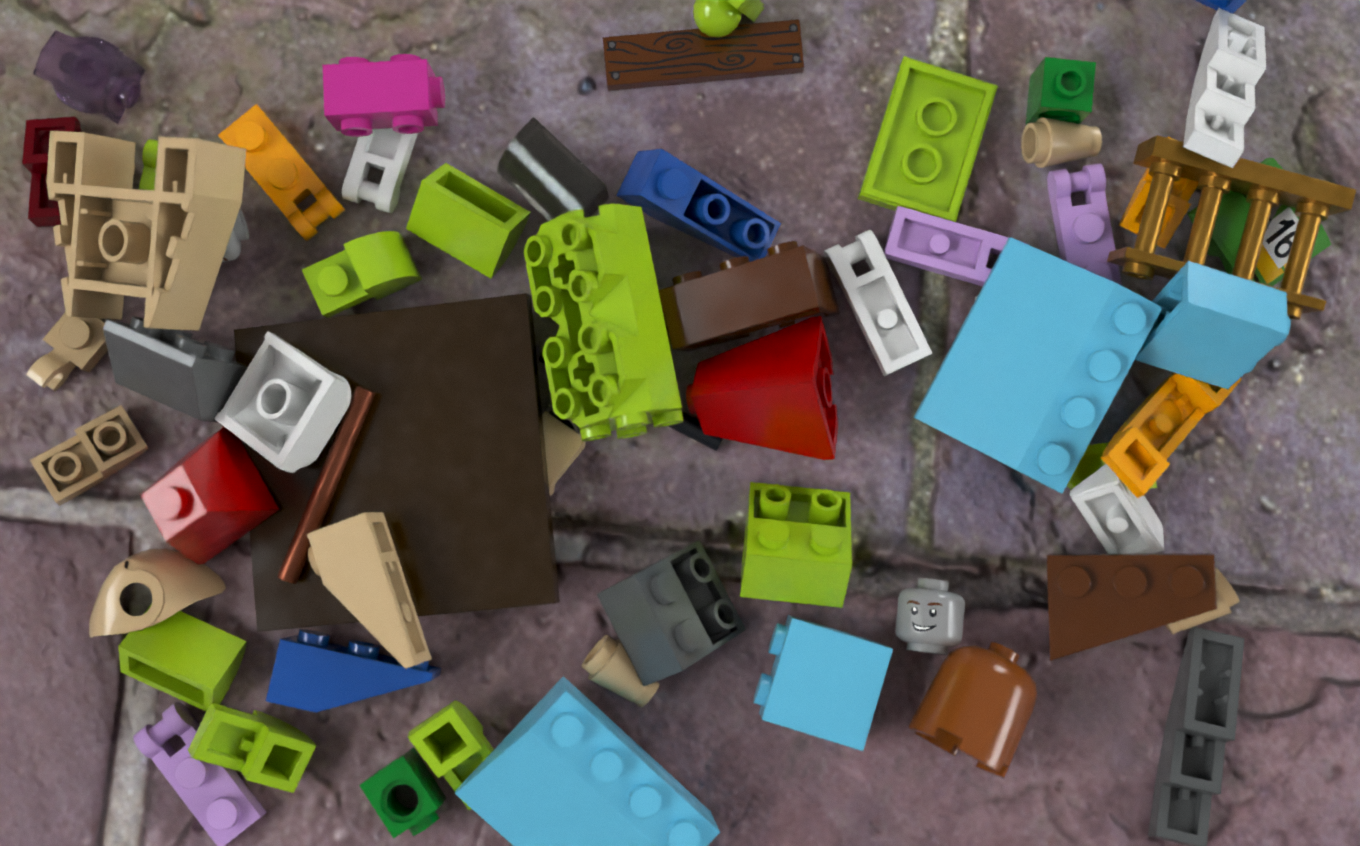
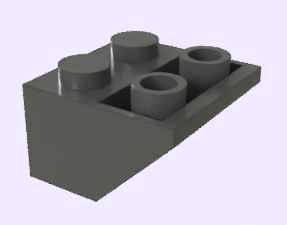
M132 316L129 324L106 319L103 327L115 383L200 421L219 423L214 419L218 412H221L248 366L232 360L235 351L209 341H205L203 344L191 339L192 333L187 330L144 328V319Z
M700 540L597 594L643 686L685 670L746 630Z

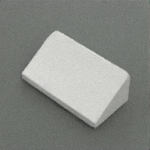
M1107 464L1070 490V497L1108 554L1158 553L1164 551L1163 526L1144 495L1137 498Z

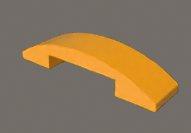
M1172 372L1123 423L1106 446L1101 459L1137 498L1145 495L1170 465L1167 459L1205 414L1222 404L1242 379L1237 380L1229 389H1225Z

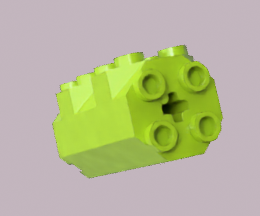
M621 204L598 206L600 215L586 218L583 209L568 211L540 225L537 235L529 237L524 247V258L527 262L526 268L534 310L541 317H550L560 325L556 336L549 337L543 347V359L545 361L553 410L559 418L563 420L570 419L579 427L583 442L612 436L611 431L615 430L617 439L632 438L646 434L647 424L653 423L654 428L683 422L682 405L642 207Z

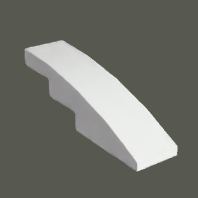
M1219 8L1213 17L1192 89L1183 147L1233 168L1244 152V125L1255 110V85L1266 70L1265 28Z

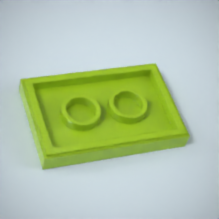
M903 56L857 199L893 211L898 206L956 222L998 85Z

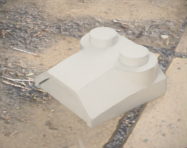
M267 331L264 336L265 340L223 409L220 413H217L214 419L276 467L294 473L298 469L312 464L318 458L350 405L351 388L344 377L329 371L274 333Z

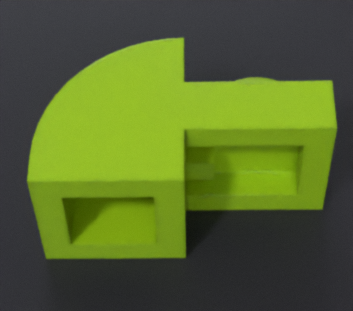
M396 231L377 232L351 240L343 244L345 250L302 269L321 314L326 318L334 316L372 297L380 300L423 280L403 236Z
M454 700L427 718L408 733V739L437 778L444 776L454 791L494 750L483 735L482 724L465 705L457 700ZM462 801L464 805L467 807V809L471 810V808L464 801Z
M211 702L188 748V752L193 759L239 771L247 781L294 793L316 748V744L296 727L269 714L257 710L249 714Z

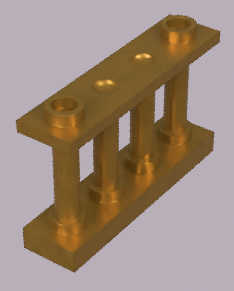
M1159 135L1138 144L1133 164L1150 168L1148 174L1153 179L1134 248L1124 247L1109 252L1107 262L1123 266L1122 274L1142 280H1153L1154 275L1172 279L1188 261L1204 266L1223 194H1229L1230 191L1247 195L1246 201L1250 203V208L1232 275L1253 281L1272 208L1278 207L1279 204L1296 208L1295 215L1299 217L1281 287L1278 288L1263 283L1259 284L1287 292V316L1290 319L1300 320L1302 313L1324 311L1326 301L1303 295V286L1321 221H1326L1329 215L1351 210L1356 189L1239 158L1233 168L1184 148V142ZM1181 177L1197 181V188L1202 190L1183 262L1154 254L1174 181H1179Z

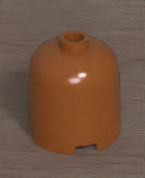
M991 642L988 649L978 646L958 647L951 651L943 661L908 728L916 731V735L943 751L956 756L958 750L978 760L977 768L1005 778L1035 706L1037 698L1036 684L1030 674L1016 664L1020 656L1001 644Z

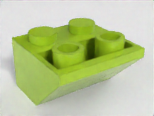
M750 482L742 555L740 597L843 608L852 568L850 492Z

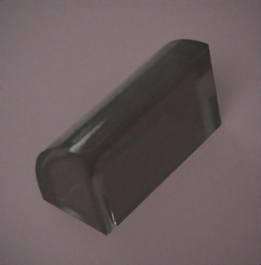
M534 117L513 138L497 166V173L548 221L568 211L583 209L585 218L590 217L598 210V206H602L609 199L607 186Z

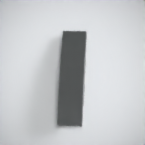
M1198 627L1190 628L1176 677L1163 735L1148 830L1149 837L1187 846H1207L1212 795L1221 794L1226 742L1235 740L1245 638Z

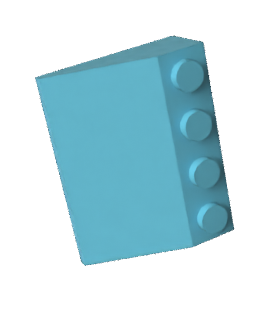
M1009 237L913 418L1062 494L1163 307L1118 283Z
M564 676L455 790V794L513 846H708L720 833L711 811Z

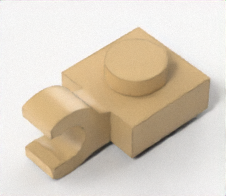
M64 313L42 339L54 349L40 357L30 367L26 375L41 387L45 388L47 385L53 391H57L76 366L90 373L108 351L103 332L106 321L100 318L69 317Z

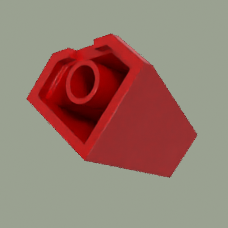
M811 317L698 362L693 384L687 386L686 399L690 413L692 415L697 414L703 433L709 436L821 460L835 459L838 414L837 405L832 404L833 395L830 375H834L833 361L822 317Z
M224 426L189 451L141 494L164 540L197 565L205 564L280 510L242 441Z

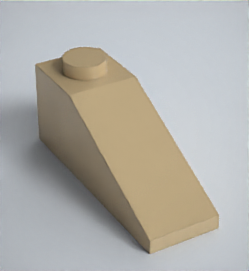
M364 512L307 533L311 545L308 549V558L314 572L321 576L323 585L405 669L432 660L384 513Z

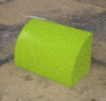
M444 163L421 181L406 229L491 279L502 267L515 247L531 212L453 166Z
M178 611L153 626L134 632L130 631L118 646L120 671L201 710L207 711L211 702L220 704L225 697L242 662L247 641L182 611Z

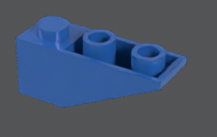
M663 149L638 151L616 194L617 197L632 206L642 207V211L654 219L734 257L748 256L750 262L766 256L767 249L770 248L781 225L774 218Z
M300 629L298 636L294 635L280 639L266 702L317 713L432 681L440 676L442 668L428 665L429 661L405 669L394 657L379 654V645L350 640L348 647L329 643L330 635L327 633Z

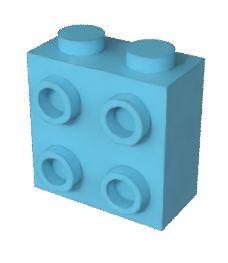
M1188 261L1152 300V302L1163 308L1135 360L1229 389L1245 373L1251 372L1259 360L1275 346L1281 345L1288 336L1291 320L1287 316V292Z
M788 615L785 625L777 623L773 631L768 653L776 655L770 675L761 674L753 703L761 705L759 714L764 721L863 751L893 649L879 642Z

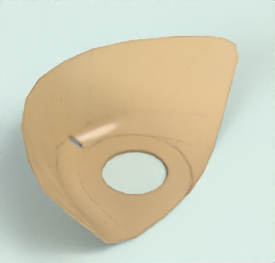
M148 549L130 555L114 566L104 581L93 605L89 620V636L92 638L95 636L125 634L130 631L134 632L153 626L197 601L223 593L226 589L224 581L205 564L197 565L182 553L170 549ZM126 561L129 562L127 568H125ZM131 583L144 584L152 593L153 601L151 607L140 616L129 615L123 610L120 603L122 591Z

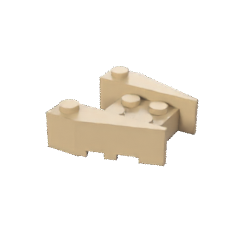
M50 131L46 183L49 200L58 201L61 225L54 226L53 231L55 245L65 247L69 277L61 279L66 316L122 320L124 295L146 298L144 328L199 331L242 203L246 149L196 138L159 137L154 191L132 189L135 172L136 142L85 132Z

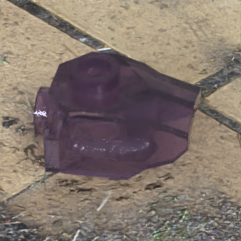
M55 30L40 52L33 75L52 85L57 97L68 107L86 114L95 113L118 124L125 109L133 107L140 96V80L145 69L124 55V52L114 44L104 39L87 36L74 38Z

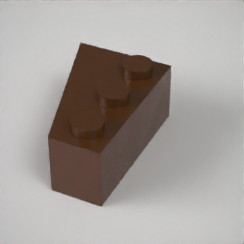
M790 241L768 248V256L750 262L748 256L736 257L720 263L719 272L702 276L701 271H693L672 278L673 286L658 291L673 350L689 352L749 337V333L779 325V329L795 324L794 320L821 312L824 313L825 317L840 314L825 257L804 245L798 247L797 241Z
M1212 553L1047 555L1050 661L1217 609L1215 555Z

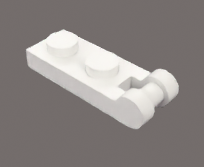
M393 128L373 129L371 135L358 137L344 179L342 198L355 203L366 200L375 203V207L378 210L393 213L398 204L400 186L418 133L402 134L393 131ZM370 167L384 171L380 184L367 181Z
M867 230L855 236V242L843 248L837 244L824 250V255L885 377L932 354V351L876 236L871 230ZM865 260L871 271L856 277L851 265Z

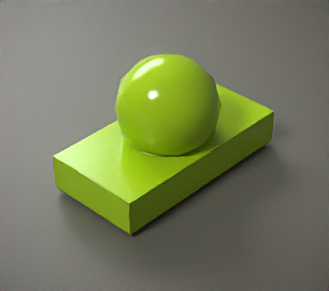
M696 0L693 7V17L696 26L702 33L710 37L720 38L729 35L737 28L742 13L754 22L765 8L760 0Z

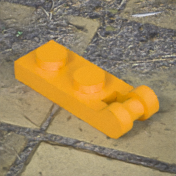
M257 104L218 134L226 145L246 149V170L306 241L319 232L316 227L331 216L335 219L346 210ZM312 193L317 201L302 211L298 204Z

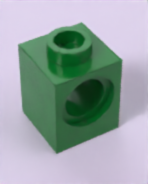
M1045 57L1030 76L1025 124L1036 123L1041 117L1080 124L1092 112L1096 62Z
M414 747L359 785L393 839L409 829L412 836H415L428 828L440 818L435 810L447 799ZM397 785H408L416 791L418 796L417 807L407 808L398 802L395 794Z

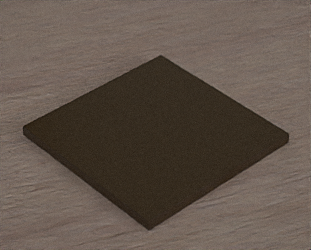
M523 293L234 330L236 362L249 366L264 342V336L269 331L329 371L344 377L350 385L351 397L356 386L376 393L320 529L364 512H383L418 617L560 602L532 301L529 294ZM341 421L318 458L312 464L300 468L294 473L279 469L242 441L280 509L249 531L257 632L359 622L323 585L321 576H318L312 569L309 558L306 560L297 584L283 581L277 577Z

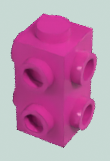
M398 54L390 57V61L370 62L361 57H345L340 59L338 64L322 65L324 116L336 131H341L346 136L363 137L371 135L373 129L393 128V131L397 133L415 134L422 132L424 126H438L437 108H445V88L442 76H435L427 59H421L412 54Z

